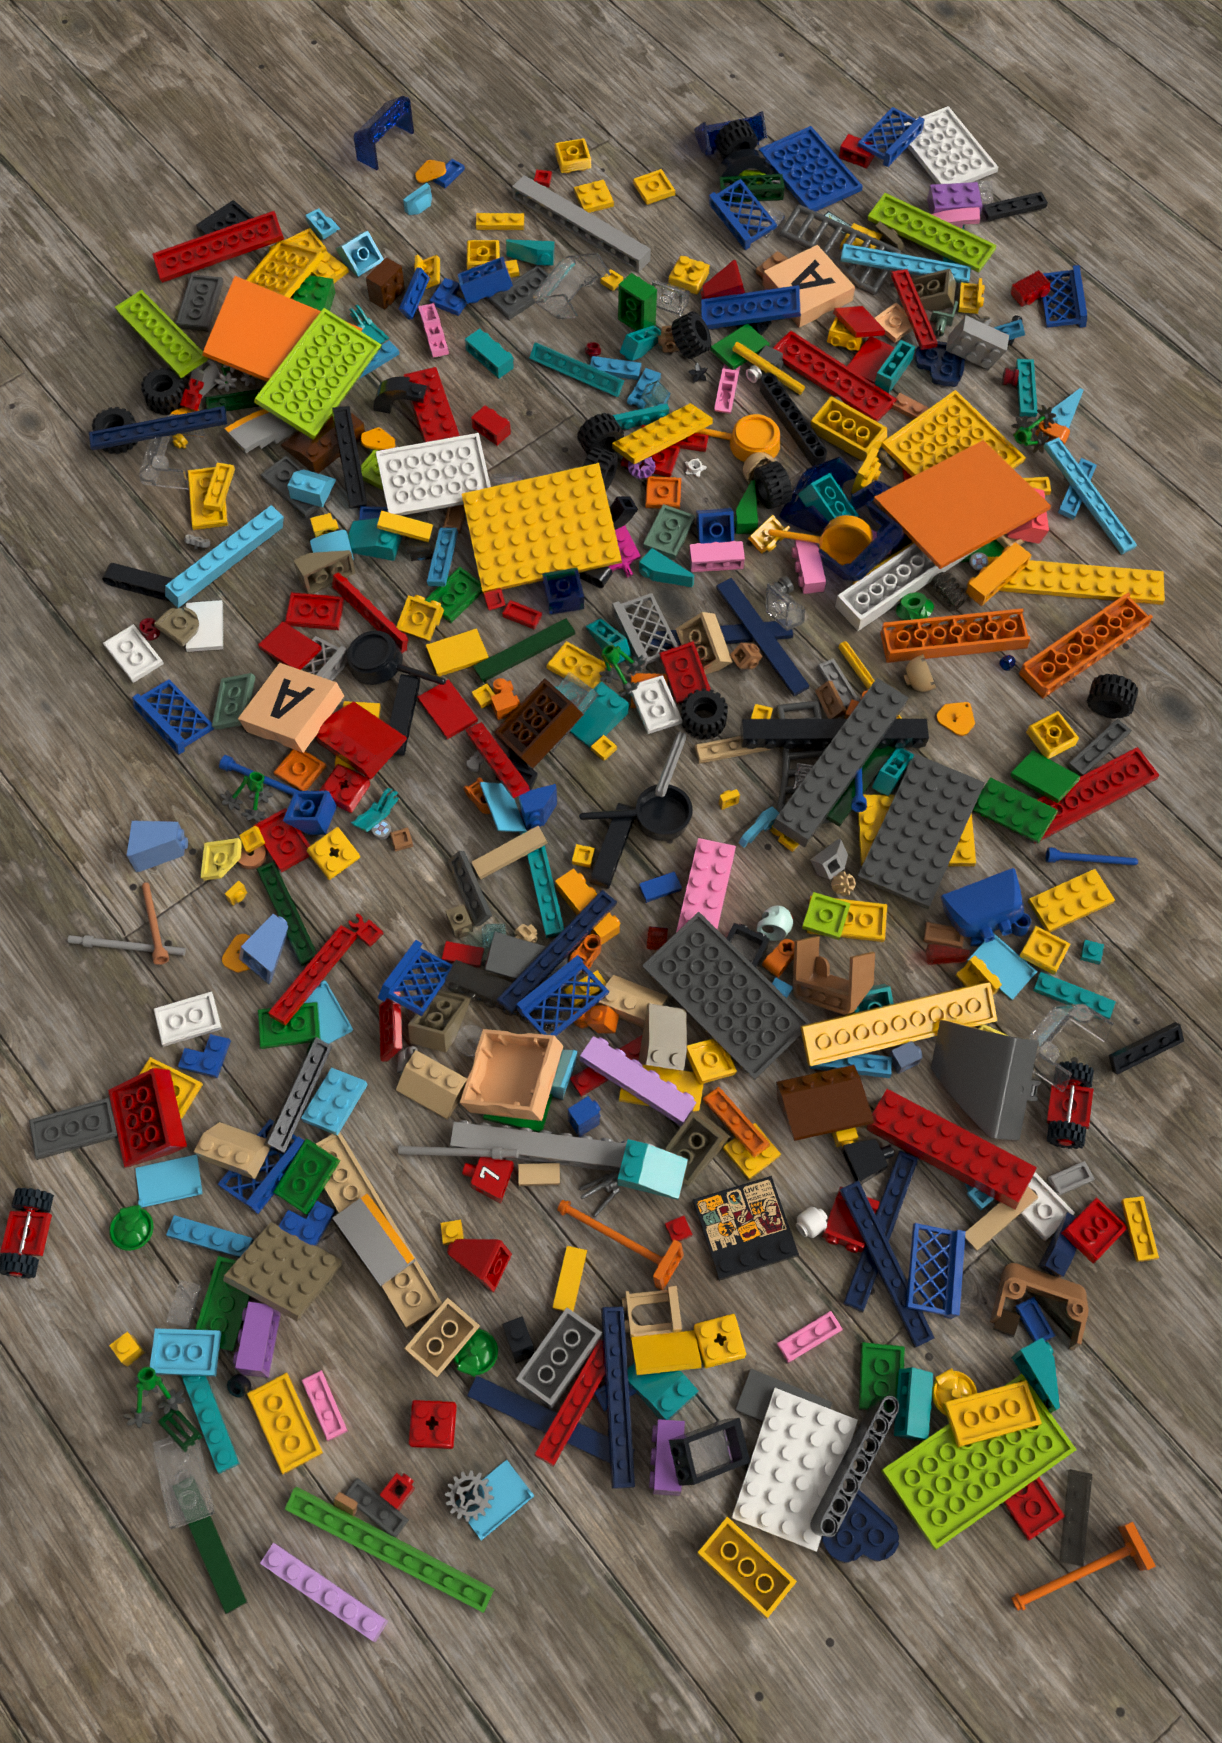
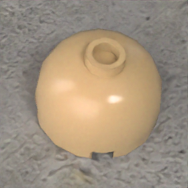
M765 452L751 454L743 465V475L747 482L750 484L751 480H754V470L756 468L774 462V458Z
M923 654L913 658L907 664V674L904 675L907 686L911 685L918 692H926L936 688L935 684L931 685L930 683L934 682L926 660L922 662V659L925 658Z

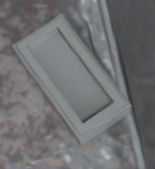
M1085 1161L1047 1178L1058 1196L1095 1180Z

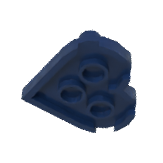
M937 341V347L923 350L917 346L915 352L917 368L930 371L933 384L956 387L963 376L965 359L946 351L947 342Z
M858 1490L838 1532L833 1537L822 1536V1543L827 1553L837 1561L849 1563L863 1555L869 1560L879 1562L888 1559L896 1552L899 1546L898 1528L892 1519L864 1493Z

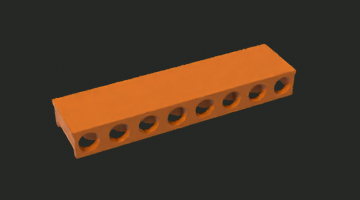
M1128 592L1025 662L1019 675L1044 699L1148 627L1153 616L1151 614L1148 616L1130 598L1131 594Z
M1023 608L884 622L880 635L886 663L910 661L922 654L925 657L924 659L1027 649L1031 638L1027 633ZM1013 614H1018L1016 617L1009 618ZM995 616H1001L998 619H992ZM977 618H983L980 621H974ZM959 620H965L964 622L956 623ZM944 621H947V622H948V623H946V624L939 625V623H941V622H944ZM925 623H930V625H928V626H924V627L921 626V625H923V624H925ZM907 625H913L910 628H904ZM889 627H895L892 630H886Z

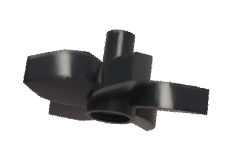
M696 363L695 370L688 371L691 375H694L693 383L699 379L706 381L704 373L708 368H701Z

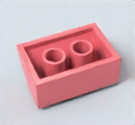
M1033 488L1045 499L1044 490ZM1047 512L1008 532L1007 537L1040 544L1049 531Z

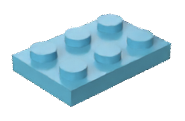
M331 1067L302 1115V1121L338 1136L366 1089L367 1082Z
M155 1328L150 1367L158 1375L216 1376L221 1331Z

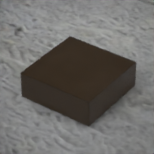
M1003 1309L1001 1317L994 1323L993 1330L1014 1337L1020 1315Z

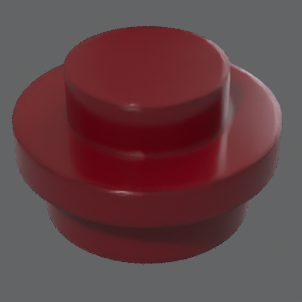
M596 342L588 343L585 347V353L590 357H597L601 354L600 345Z

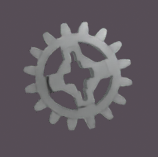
M470 1470L469 1476L461 1472L462 1478L458 1479L454 1476L453 1479L456 1483L454 1485L448 1484L451 1492L445 1493V1496L450 1498L446 1505L453 1506L450 1511L451 1514L458 1512V1520L465 1516L466 1522L470 1521V1517L478 1521V1514L481 1513L485 1517L484 1509L492 1508L488 1501L494 1500V1496L489 1495L493 1487L486 1486L489 1482L488 1478L483 1481L481 1480L482 1473L475 1477L472 1470ZM466 1481H472L469 1486H460ZM480 1485L484 1490V1499L478 1493ZM471 1490H474L473 1495L475 1496V1499H470L466 1503L467 1498L464 1496V1494L470 1493ZM455 1494L460 1496L461 1499L459 1508L455 1502ZM475 1505L479 1506L477 1510L467 1512L470 1507Z

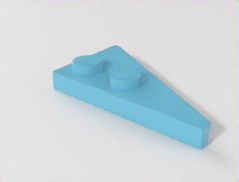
M1079 388L1052 409L1051 413L1057 415L1053 418L1055 423L1066 426L1069 429L1084 389Z

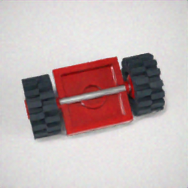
M1065 1061V1063L1060 1062L1056 1066L1055 1083L1052 1082L1047 1123H1049L1047 1142H1050L1051 1145L1055 1144L1054 1146L1056 1147L1061 1146V1148L1067 1147L1068 1149L1083 1148L1085 1145L1086 1129L1089 1130L1094 1088H1090L1092 1087L1094 1070L1087 1064L1083 1065L1080 1062L1078 1064L1075 1061H1072V1063Z
M33 1188L15 1189L11 1207L22 1211H10L0 1251L2 1253L0 1254V1273L2 1275L28 1279L36 1277L39 1259L32 1256L43 1257L52 1218L50 1214L54 1197L52 1193L40 1191L39 1189L34 1190Z

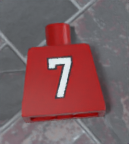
M480 1157L477 1166L465 1163L462 1175L472 1178L471 1188L501 1203L514 1169V1163L510 1160Z

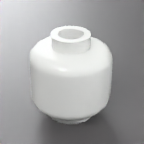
M811 1206L797 1216L796 1227L802 1236L814 1238L827 1228L826 1220L828 1217L821 1208L818 1210Z

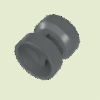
M783 576L778 582L771 583L769 590L772 596L779 600L784 594L791 593L794 587L791 580L787 576Z

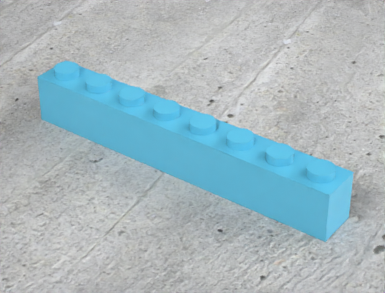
M272 505L165 585V596L177 608L182 606L282 529L284 516Z

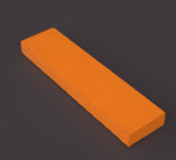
M717 1087L703 1098L706 1105L753 1158L770 1147V1143L720 1087Z

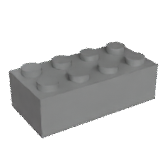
M566 1308L516 1378V1383L552 1409L589 1357L599 1339L602 1338V1332L572 1310Z

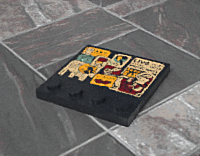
M772 1176L693 1199V1204L719 1281L799 1256Z

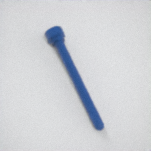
M224 755L219 764V768L222 770H234L245 776L255 772L237 764L228 755ZM267 776L264 778V784L291 796L294 795L295 791H299Z
M862 768L855 776V796L851 801L852 810L855 812H863L867 808V800L863 796Z
M1052 847L1047 848L1045 856L1048 863H1055L1059 860L1123 865L1138 864L1137 858L1060 852V850Z

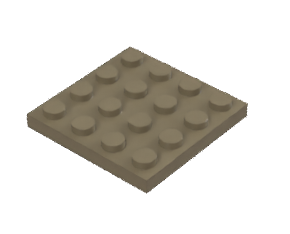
M270 1222L224 1275L223 1281L298 1321L342 1266L343 1260L317 1246L300 1240L297 1236L287 1233L278 1225Z

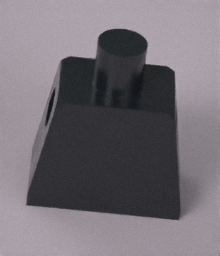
M876 1139L846 1144L841 1150L854 1181H859L861 1185L885 1171L888 1166L886 1159L894 1156V1151L890 1144L880 1148Z
M523 1316L503 1323L502 1326L515 1363L530 1359L535 1350Z

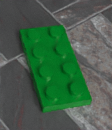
M991 777L982 789L973 808V812L1038 844L1058 813L1057 809Z
M218 1256L195 1330L221 1331L220 1349L234 1352L238 1342V1334L244 1322L242 1321L243 1310L247 1308L251 1296L223 1281L224 1275L235 1264L236 1260Z

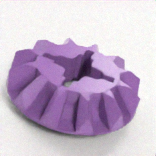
M648 457L635 465L628 461V470L636 478H647L654 473L655 462L652 457ZM641 463H644V466H642V468L639 469V465H641Z

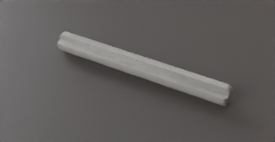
M678 732L676 734L655 789L656 796L662 798L666 794L686 740V733Z

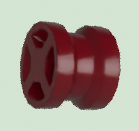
M1005 368L1002 385L1011 384L1016 386L1019 369L1010 370Z
M145 618L139 624L143 637L148 641H153L160 635V630L154 627L156 620L153 618Z

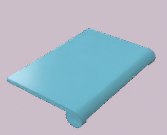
M480 782L497 830L519 832L520 835H522V832H527L516 802L503 784Z
M993 932L995 939L987 943L984 941L967 961L975 955L978 959H981L986 964L987 969L999 978L1002 984L999 989L1013 1000L1038 971L1024 959L1020 958L1015 951Z
M322 981L304 1003H318L321 1040L330 1044L352 1032L353 1028L328 983Z
M197 1155L135 1168L139 1194L138 1204L141 1208L203 1194Z
M508 1460L504 1461L484 1478L489 1480L486 1486L493 1487L489 1495L494 1496V1500L488 1501L492 1508L484 1509L485 1517L480 1513L478 1514V1521L470 1517L468 1522L481 1541L534 1497ZM480 1485L478 1493L484 1499V1490ZM471 1490L470 1493L464 1494V1496L467 1498L466 1503L470 1499H475V1496L473 1495L474 1490ZM461 1499L456 1501L458 1508L460 1507ZM472 1506L467 1512L475 1511L479 1506Z

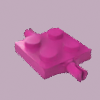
M626 526L615 530L622 563L608 567L612 572L617 569H623L628 578L633 575L629 565L640 559L641 556Z

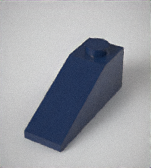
M1066 1212L1038 1265L1039 1268L1055 1277H1064L1077 1250L1062 1234L1077 1218L1069 1212Z

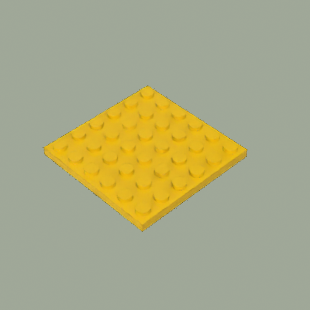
M956 390L882 442L881 446L912 477L982 440L1013 469L1022 464L1026 459L1016 447Z

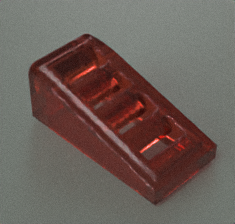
M928 944L926 948L928 965L966 962L970 955L969 950Z

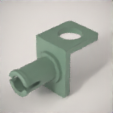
M955 301L952 314L932 311L930 321L936 323L933 331L935 336H937L938 330H940L939 337L943 336L945 326H952L958 301Z

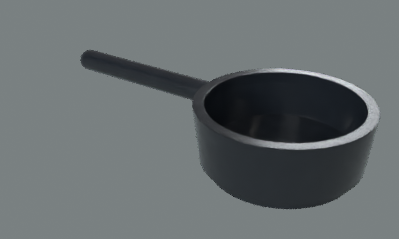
M365 632L355 638L348 648L347 660L352 675L363 684L377 685L384 683L394 677L398 671L440 685L446 683V679L402 665L403 654L400 647L385 632Z
M669 784L665 796L661 798L655 795L657 785H653L641 793L636 803V809L581 813L579 818L581 820L637 816L638 825L644 834L655 840L669 841L676 839L684 833L691 820L693 807L688 795L680 788Z

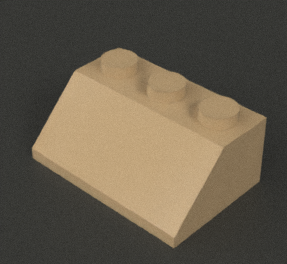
M701 612L676 628L681 645L694 641L705 674L719 671L733 663L715 614Z
M613 975L605 986L609 990V994L598 1002V1006H609L619 1014L620 1019L644 1028L647 1004L665 1006L668 996Z
M415 1050L404 1067L396 1091L448 1120L461 1100L467 1078Z
M219 1122L203 1133L194 1152L203 1161L255 1179L270 1148L264 1145L265 1138Z
M447 1298L404 1350L435 1377H438L478 1330L480 1325Z

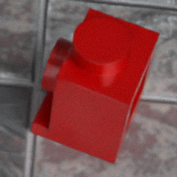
M396 1473L380 1496L400 1511L403 1504L415 1490V1487L412 1485L414 1480L405 1473L402 1476ZM398 1487H403V1494L397 1495L396 1489Z

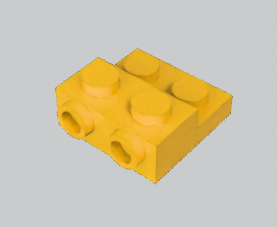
M325 251L323 252V259L310 275L333 278L335 283L349 273L348 267Z
M835 317L829 330L827 343L859 351L863 337L855 338Z
M871 449L858 471L851 493L861 498H864L866 493L870 494L874 486V480L877 481L881 474V471H879L881 463L878 462L879 458H877L879 450Z
M408 595L396 627L401 632L430 641L435 627L439 626L444 609L441 607V603L434 600L427 602L424 601L425 598L415 595L413 597Z

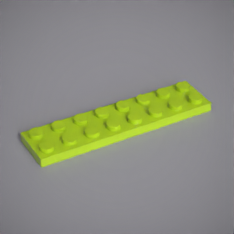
M887 193L883 194L868 215L869 221L875 224L881 221L887 228L894 229L898 235L961 265L969 266L971 270L978 273L996 250L995 244Z
M143 290L115 306L117 313L180 378L208 361L207 357L202 356L203 351Z

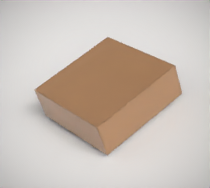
M408 827L390 832L395 852L414 847Z
M339 1492L334 1499L333 1506L355 1516L358 1503Z

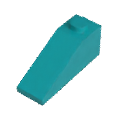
M506 239V256L536 265L553 266L555 241Z
M653 325L626 334L620 353L631 361L642 358L659 342L658 336H661V330Z
M653 548L639 561V572L645 578L656 582L686 587L694 585V574Z
M600 618L586 626V629L602 650L609 645H614L615 647L619 646L627 656H632L627 638ZM620 655L618 663L624 662L626 659Z
M897 748L880 769L872 788L881 794L889 796L910 765L914 754L903 748Z

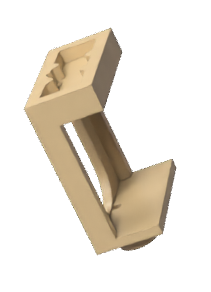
M677 1286L668 1287V1290L629 1294V1291H626V1298H622V1307H624V1311H627L628 1319L624 1320L625 1333L630 1332V1339L637 1336L682 1331ZM669 1302L671 1323L641 1326L633 1322L631 1312L636 1306Z

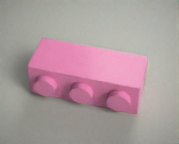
M795 540V545L792 547V557L796 559L795 571L799 573V587H802L803 594L824 592L826 579L818 544Z
M743 542L690 544L689 559L691 572L744 569Z

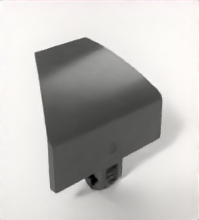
M940 1020L931 1070L960 1107L990 1138L1020 1139L1027 1100H1038L1036 1094L1038 1085H1041L1040 1080L1032 1078L1038 1041L1028 1038L1011 1037Z

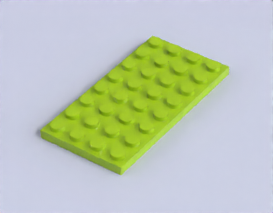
M323 308L256 396L254 403L314 440L332 416V407L340 405L378 353L381 344Z
M1021 1374L1006 1385L1025 1381L1026 1378ZM1029 1383L1028 1386L1040 1416L1041 1425L958 1448L950 1424H948L881 1470L934 1551L1077 1450Z

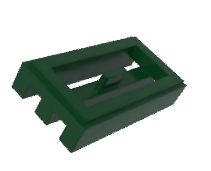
M171 1409L157 1421L184 1453L188 1451L190 1445L193 1446L195 1444V1440L202 1438L201 1434L179 1410L174 1411ZM174 1414L193 1433L191 1437L172 1418ZM167 1420L185 1438L186 1441L184 1443L165 1423Z

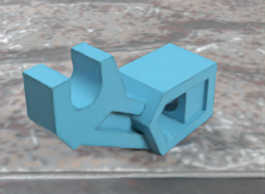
M774 807L763 811L756 819V823L743 834L739 844L744 848L748 842L752 843L762 830L766 832L772 828L779 812Z

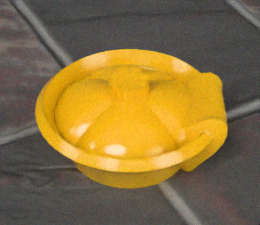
M952 1368L936 1376L932 1387L933 1402L944 1415H946L943 1406L944 1402L977 1394L974 1382L966 1374L954 1371Z

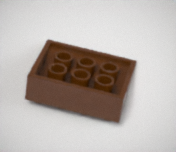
M351 413L356 443L361 440L362 433L365 432L364 423ZM333 415L314 440L298 431L281 444L283 449L311 472L319 474L340 457Z
M544 678L495 730V733L530 767L534 768L584 714Z
M855 1065L776 1082L777 1100L794 1141L874 1123L863 1084Z

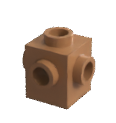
M672 325L662 326L661 336H658L659 346H662L663 353L679 351L673 339Z
M741 642L730 654L735 664L741 669L755 668L763 657L759 653V648L753 643Z

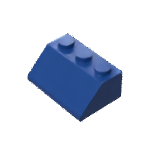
M503 256L458 274L460 287L467 304L477 303L484 297H492L497 292H505L510 287H513Z

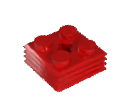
M337 764L319 791H329L337 807L352 813L370 787V781L367 777L341 764Z
M413 1400L409 1432L410 1447L453 1449L456 1403ZM431 1419H435L436 1423H439L438 1426H434V1430H431L427 1423L431 1422Z

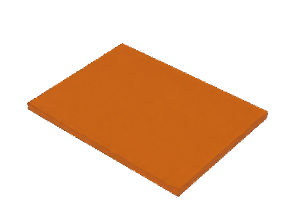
M234 276L202 356L268 382L321 311ZM349 323L350 325H352L353 327L362 332L363 328H360L356 325Z
M984 440L875 496L873 500L939 569L1047 512L1051 507Z

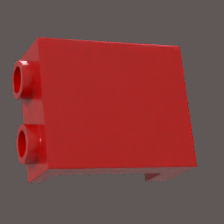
M838 1190L827 1221V1228L824 1230L822 1238H825V1241L829 1244L843 1245L846 1250L852 1253H861L865 1243ZM867 1197L874 1213H876L880 1202Z

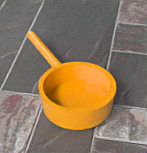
M752 414L741 418L736 422L732 434L707 428L696 432L730 440V449L733 455L742 462H745L751 454L756 452H765L775 458L780 450L779 427L772 419L764 415Z
M843 515L832 519L827 524L822 536L776 529L768 530L770 536L819 543L823 556L829 562L839 567L852 568L860 566L870 558L872 553V530L865 521L855 516Z

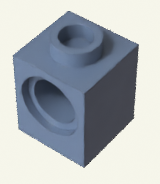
M910 1041L891 1050L889 1057H892V1064L897 1073L900 1074L920 1063L922 1051L918 1045L915 1046L913 1041Z

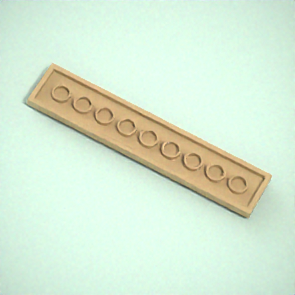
M339 1132L338 1136L331 1134L316 1143L341 1160L324 1187L338 1213L368 1193L413 1255L341 1132ZM417 1260L382 1285L383 1290L406 1329L435 1312L443 1304Z

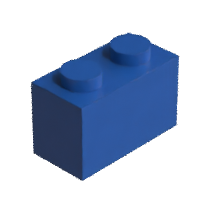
M589 1096L568 1108V1122L578 1137L600 1125L601 1115L599 1111L601 1109L595 1100L592 1101Z

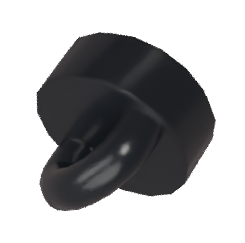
M241 1374L234 1375L227 1382L228 1391L237 1398L243 1397L251 1388L250 1380Z

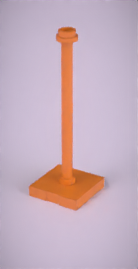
M562 1200L557 1211L564 1216L567 1213L658 1264V1268L653 1275L655 1287L659 1290L665 1289L684 1256L682 1243L673 1240L665 1256L661 1257L571 1207L570 1201Z
M1129 1522L1117 1527L1125 1541V1547L1022 1596L1016 1593L1014 1597H1011V1600L1017 1611L1026 1610V1604L1127 1556L1133 1557L1140 1571L1150 1570L1156 1567L1134 1523Z

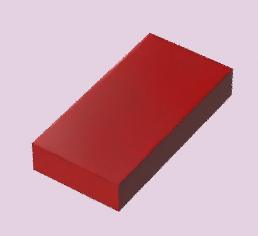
M510 600L502 613V617L535 630L542 617V612Z
M446 941L442 960L448 963L480 968L484 948Z

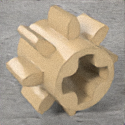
M845 871L834 876L831 882L833 891L837 894L841 893V896L850 895V891H854L856 885L854 877L850 873L846 874Z
M522 924L514 932L515 938L532 943H535L538 939L536 937L538 934L537 930L532 924L529 926Z

